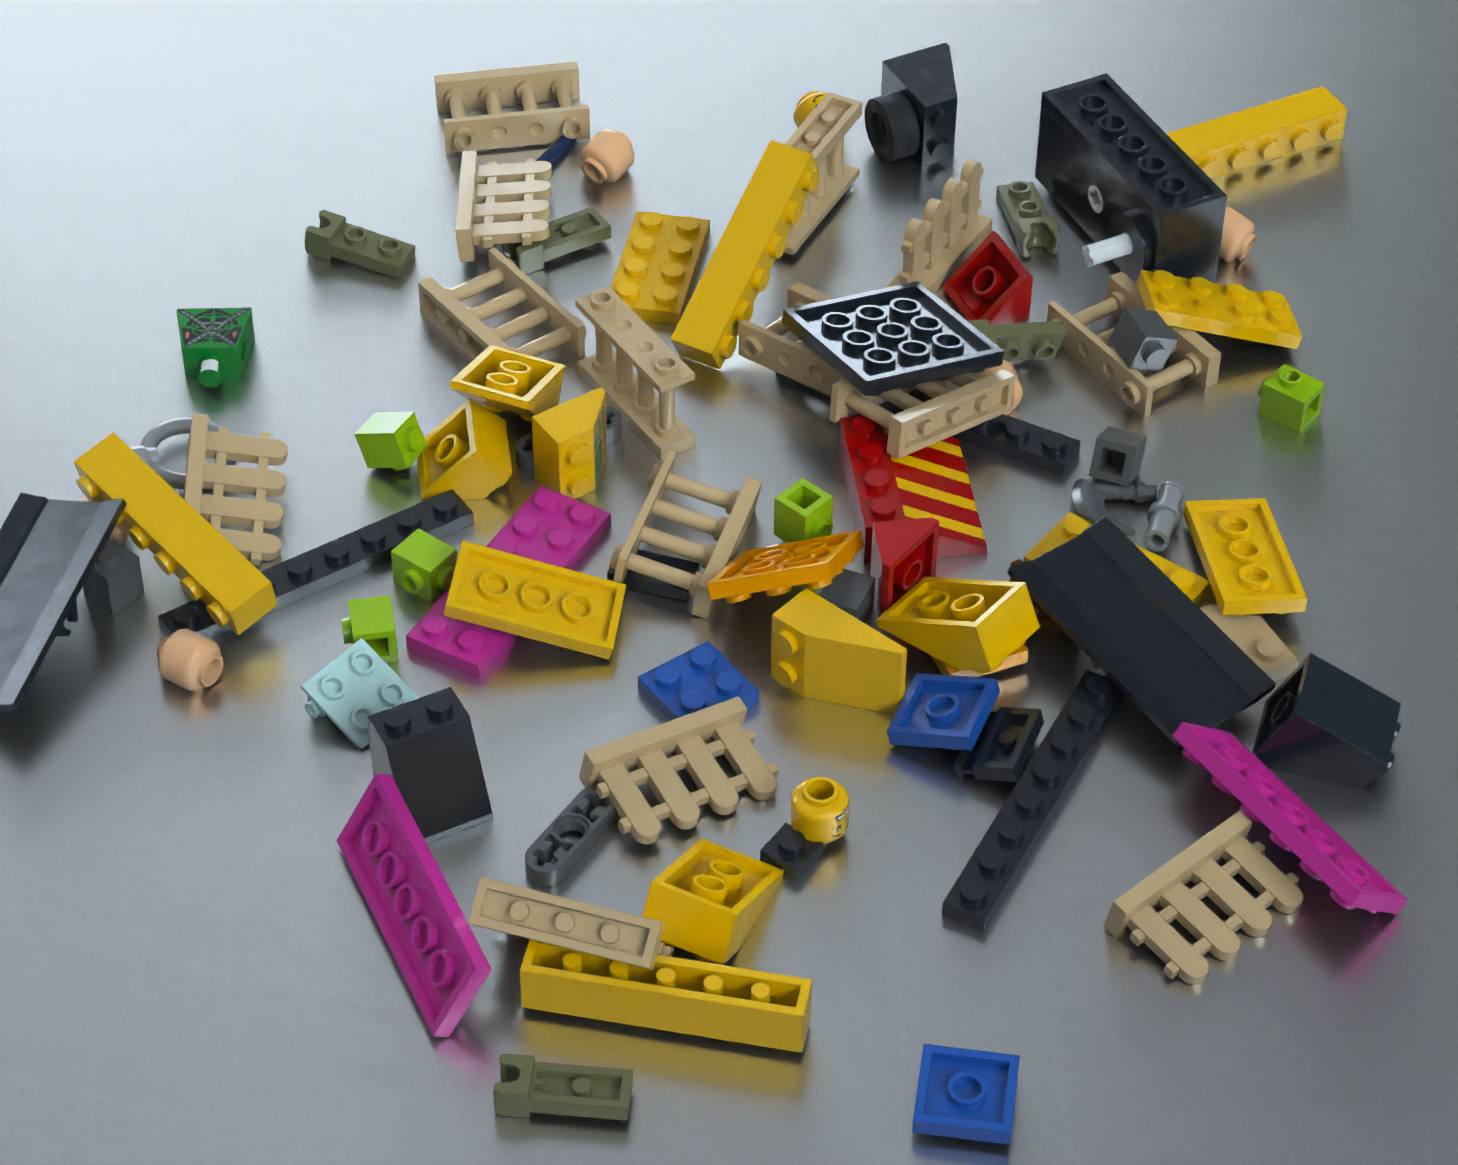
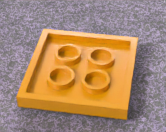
M855 530L743 550L707 583L710 599L726 598L727 603H736L749 599L751 593L766 591L767 596H777L791 591V586L806 584L807 589H818L832 584V579L836 575L843 572V568L848 563L854 561L853 557L865 546L862 531Z

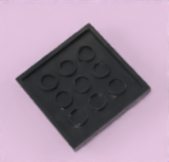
M918 281L783 309L782 324L865 396H877L885 391L898 388H913L920 383L934 380H948L952 376L969 372L979 373L987 368L1003 364V349Z

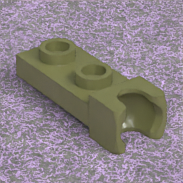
M1014 181L1006 185H997L996 199L1016 237V246L1021 256L1029 258L1031 256L1030 248L1035 246L1044 247L1049 254H1057L1060 244L1059 226L1054 216L1049 215L1033 181Z
M592 206L548 222L550 236L543 241L532 242V245L524 246L522 242L502 244L503 255L507 259H518V268L525 274H529L543 269L544 262L559 258L565 254L611 238V225Z
M327 210L319 211V228L308 226L305 231V250L309 255L327 261L331 257H335L397 279L401 277L415 258V245L346 223L345 216Z
M988 320L968 321L1003 349V359L1009 362L1055 358L1067 334L1062 321L990 325Z
M502 1054L499 1057L501 1082L496 1083L493 1089L494 1110L498 1115L529 1118L530 1113L628 1121L633 1088V1070L535 1062V1056Z

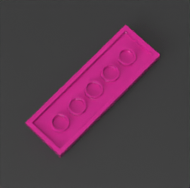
M540 486L486 547L573 570L611 526V513ZM449 587L406 635L407 648L480 678L516 635L443 616Z
M1182 722L1172 736L1184 747L1183 755L1197 766L1205 767L1213 775L1211 781L1216 787L1229 795H1234L1242 802L1240 809L1245 815L1268 827L1272 831L1269 836L1274 843L1284 850L1293 851L1302 860L1299 863L1302 870L1317 880H1323L1332 889L1330 896L1338 904L1349 910L1361 908L1373 914H1376L1378 911L1392 914L1400 912L1408 899L1231 732Z
M376 773L336 841L434 1037H449L492 969L391 775Z

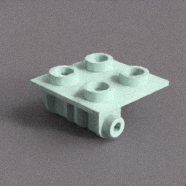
M362 638L300 687L308 695V702L305 704L306 712L312 718H317L318 716L325 717L327 715L360 750L370 743L367 716L420 698Z

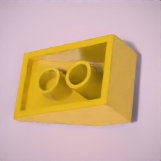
M490 345L451 380L450 388L467 399L471 398L481 403L482 406L490 411L502 412L506 410L520 414L523 420L532 422V416L558 406L565 365Z
M924 577L876 619L879 628L948 665L960 670L977 671L981 674L997 670L1012 652L1022 647L1026 640L1040 628L1025 582Z
M807 588L772 614L771 677L780 685L790 688L805 698L895 715L905 693L907 649Z
M701 838L651 881L642 917L665 923L660 942L665 943L666 946H677L694 953L695 957L703 962L724 965L741 948L782 880L785 870Z

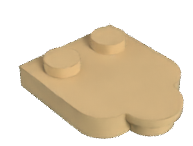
M1217 604L1206 605L1200 608L1273 681L1289 676L1298 667V659L1259 615L1222 616Z

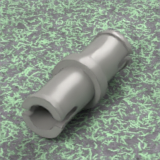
M1167 481L1162 483L1158 490L1156 502L1149 507L1147 513L1148 526L1142 541L1151 551L1159 552L1165 550L1168 547L1172 530L1180 522L1181 513L1179 508L1185 491L1177 482Z

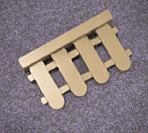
M477 150L462 151L455 225L460 262L475 261L476 246L483 245L484 248H493V244L522 242L524 246L532 245V242L543 241L550 236L549 224L545 221L551 216L550 204L546 201L552 196L551 184L547 181L553 176L550 162L536 161V158L526 159V162L498 164V161H489L488 165H479Z
M967 159L961 170L960 181L953 178L947 180L942 192V201L931 198L925 206L923 221L912 218L909 221L905 230L904 242L901 244V252L904 253L903 269L886 288L918 281L935 294L992 231L993 219L978 214V209L981 207V198H979L980 178L983 176L984 170L980 162Z
M192 414L183 499L206 521L210 522L246 559H250L254 566H260L261 560L273 561L277 559L280 555L281 541L277 536L263 533L264 528L274 529L279 527L283 520L284 510L278 503L266 501V496L277 497L283 494L286 478L279 471L268 470V465L278 466L285 463L288 446L281 440L271 439V433L261 432L260 437L229 434V428L219 427L218 432L208 431L209 415ZM205 458L216 459L215 463L205 462ZM226 460L256 463L258 466L257 468L226 465ZM202 489L213 490V494H202ZM223 493L255 495V500L223 496ZM221 523L253 527V530L249 532L222 529Z
M738 696L585 751L579 779L585 788L597 785L595 791L600 799L609 797L621 816L617 826L622 834L631 832L634 839L639 843L652 844L659 837L661 830L660 820L669 817L676 827L684 830L691 829L696 826L699 819L700 809L698 806L706 803L710 805L714 812L720 815H729L736 809L739 799L737 792L743 789H747L749 794L757 800H769L774 795L777 785L775 777H777L779 770L774 762L766 765L753 745L756 735L752 729H742L748 709ZM724 754L737 776L728 779L714 757ZM686 768L699 790L689 793L676 771ZM647 782L661 804L650 807L639 790L638 785Z
M1239 810L1114 900L1104 928L1116 939L1131 930L1132 933L1129 939L1136 946L1144 942L1166 964L1163 972L1170 979L1178 975L1184 982L1198 985L1205 980L1209 970V964L1203 955L1210 952L1222 961L1234 959L1241 946L1240 938L1235 931L1241 928L1252 937H1263L1267 934L1272 924V916L1266 908L1273 905L1284 914H1293L1298 911L1303 901V893L1297 887L1300 879L1295 874L1290 872L1288 875H1284L1263 855L1266 849L1265 846L1258 840L1251 844L1246 839L1253 822ZM1223 861H1226L1227 863L1222 867L1219 865ZM1239 873L1261 895L1254 898L1232 877ZM1194 883L1196 886L1189 890L1188 887ZM1208 896L1230 918L1223 922L1201 900ZM1163 906L1164 909L1157 913L1156 910ZM1176 919L1198 941L1191 945L1169 923Z
M484 877L479 879L468 923L474 926L650 970L654 968L657 955L672 957L674 948L660 942L665 925L661 921Z

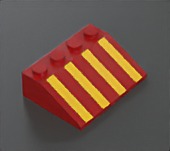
M865 416L840 418L839 457L855 528L862 531L865 546L861 549L864 564H871L873 522L933 517L939 520L937 558L987 554V545L959 439L948 437L898 459L887 453L889 433L887 428Z

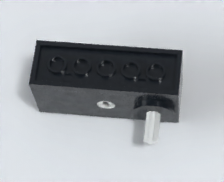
M1107 73L1042 92L1035 178L1095 241V243L1081 248V254L1085 257V265L1090 267L1112 260L1135 283L1141 270L1151 272L1164 270L1178 277L1189 279L1201 277L1210 282H1215L1227 195Z

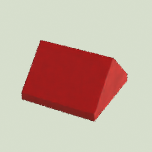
M992 231L942 287L968 321L988 320L990 325L1021 323L1028 321L1030 318L1033 277L999 234Z
M930 517L873 522L870 576L875 577L874 604L877 618L924 577H936L939 520Z

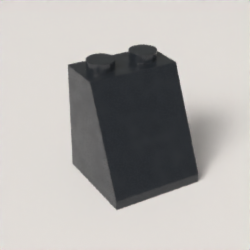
M945 42L882 61L881 95L891 92L903 93L909 99L917 116L920 144L918 151L911 156L921 167L953 158L957 91L950 46Z
M1310 653L1265 701L1252 753L1272 770L1364 789L1376 776L1383 777L1389 771L1394 761V754L1391 753V749L1401 728V724L1397 722L1401 703Z
M452 687L367 716L373 777L376 773L392 776L427 844L493 820L470 715Z

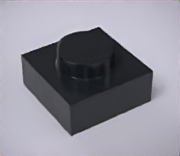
M785 823L760 850V861L785 870L783 875L798 882L823 855V842L807 840L801 832L794 830L791 825Z

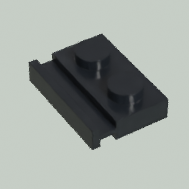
M999 707L998 711H991L972 751L960 750L953 765L957 778L964 779L965 774H974L978 780L1018 782L1044 724L1041 709Z

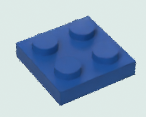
M709 641L638 676V689L669 721L738 696L747 709L759 703V690Z
M916 673L886 731L890 744L972 751L1000 693L997 679Z
M923 1044L912 1133L1010 1145L1020 1055Z

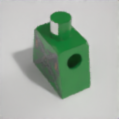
M252 307L177 309L185 376L189 379H198L201 385L208 388L217 387L221 383L222 378H238L242 376L255 342Z

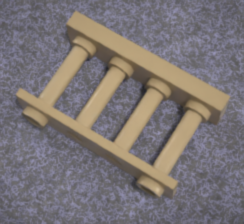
M577 61L434 75L437 112H451L452 116L450 119H443L446 154L554 143L562 135L569 139H590L589 105L574 106L573 100L580 99L579 67ZM559 102V108L538 110L537 103ZM523 105L524 111L502 113L501 107ZM487 109L488 115L466 117L465 111Z
M829 92L785 143V145L811 153L820 176L815 190L808 193L803 203V213L799 222L796 225H792L786 237L787 243L784 253L791 255L796 253L860 175L859 168L843 164V147L845 134L862 115L863 102Z
M495 247L488 250L489 272L448 289L446 287L443 288L431 276L418 282L420 313L472 360L478 357L490 345L536 357L563 344L578 358L585 356L586 328L581 319L576 316L574 317L522 272L513 260L507 259ZM495 285L505 293L472 309L460 303V301ZM516 305H519L527 312L494 329L487 327L482 322ZM539 324L549 332L516 349L504 342Z
M1122 271L1109 276L1106 300L1071 315L1056 301L1048 304L1047 322L1062 321L1067 332L1061 347L1144 418L1151 414L1153 391L1187 375L1205 389L1218 382L1221 352L1194 330L1168 326L1178 339L1169 356V359L1175 364L1148 377H1144L1136 369H1130L1121 356L1109 347L1112 345L1109 338L1115 327L1098 335L1093 334L1085 327L1112 313L1120 318L1125 308L1146 310L1137 283Z
M799 282L788 288V308L835 299ZM782 317L766 328L745 319L738 322L740 356L829 396L832 394V384L845 379L802 340L799 339L794 342L783 337L782 335L788 332L789 329L782 324Z
M610 287L576 299L575 306L595 326L596 354L577 361V373L593 390L602 387L606 391V404L620 412L621 420L660 461L665 459L669 450L679 454L694 448L695 434L675 415V387L695 380V373ZM612 344L616 348V353L612 350ZM632 365L637 369V374L632 370ZM654 388L659 392V397L654 393Z
M1004 369L981 379L965 373L948 379V381L959 386V388L952 391L935 382L938 380L920 383L913 388H898L885 391L877 396H865L848 380L844 379L832 384L829 420L836 423L840 421V418H847L858 413L888 429L887 453L899 459L1011 411L1015 375ZM918 390L932 399L922 402L907 393ZM888 401L904 411L893 414L879 405Z
M669 450L662 465L654 464L648 481V486L651 489L625 544L617 543L609 567L615 569L613 581L623 583L628 570L689 590V595L695 597L691 614L708 619L716 599H710L707 583L734 559L755 511L762 481L747 476L740 492L733 489L732 493L672 473L677 452ZM666 489H670L726 509L725 513L730 515L729 518L721 516L720 520L666 502L662 500ZM654 515L714 535L713 540L718 542L717 545L709 543L708 547L651 528L649 525ZM641 542L701 562V567L705 568V572L697 571L694 575L637 555L636 553Z

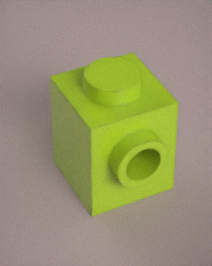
M1284 364L1272 376H1266L1259 387L1258 396L1261 397L1259 415L1300 434L1321 412L1325 383Z
M414 412L374 413L354 433L367 468L404 470L412 466L415 459L427 447L424 434L420 429Z
M801 478L774 498L773 535L784 542L832 534V495L806 479Z
M418 528L391 551L393 582L404 587L409 593L416 594L432 603L451 585L458 557L457 549Z
M391 595L348 600L349 617L341 618L344 644H354L362 638L386 663L399 661Z

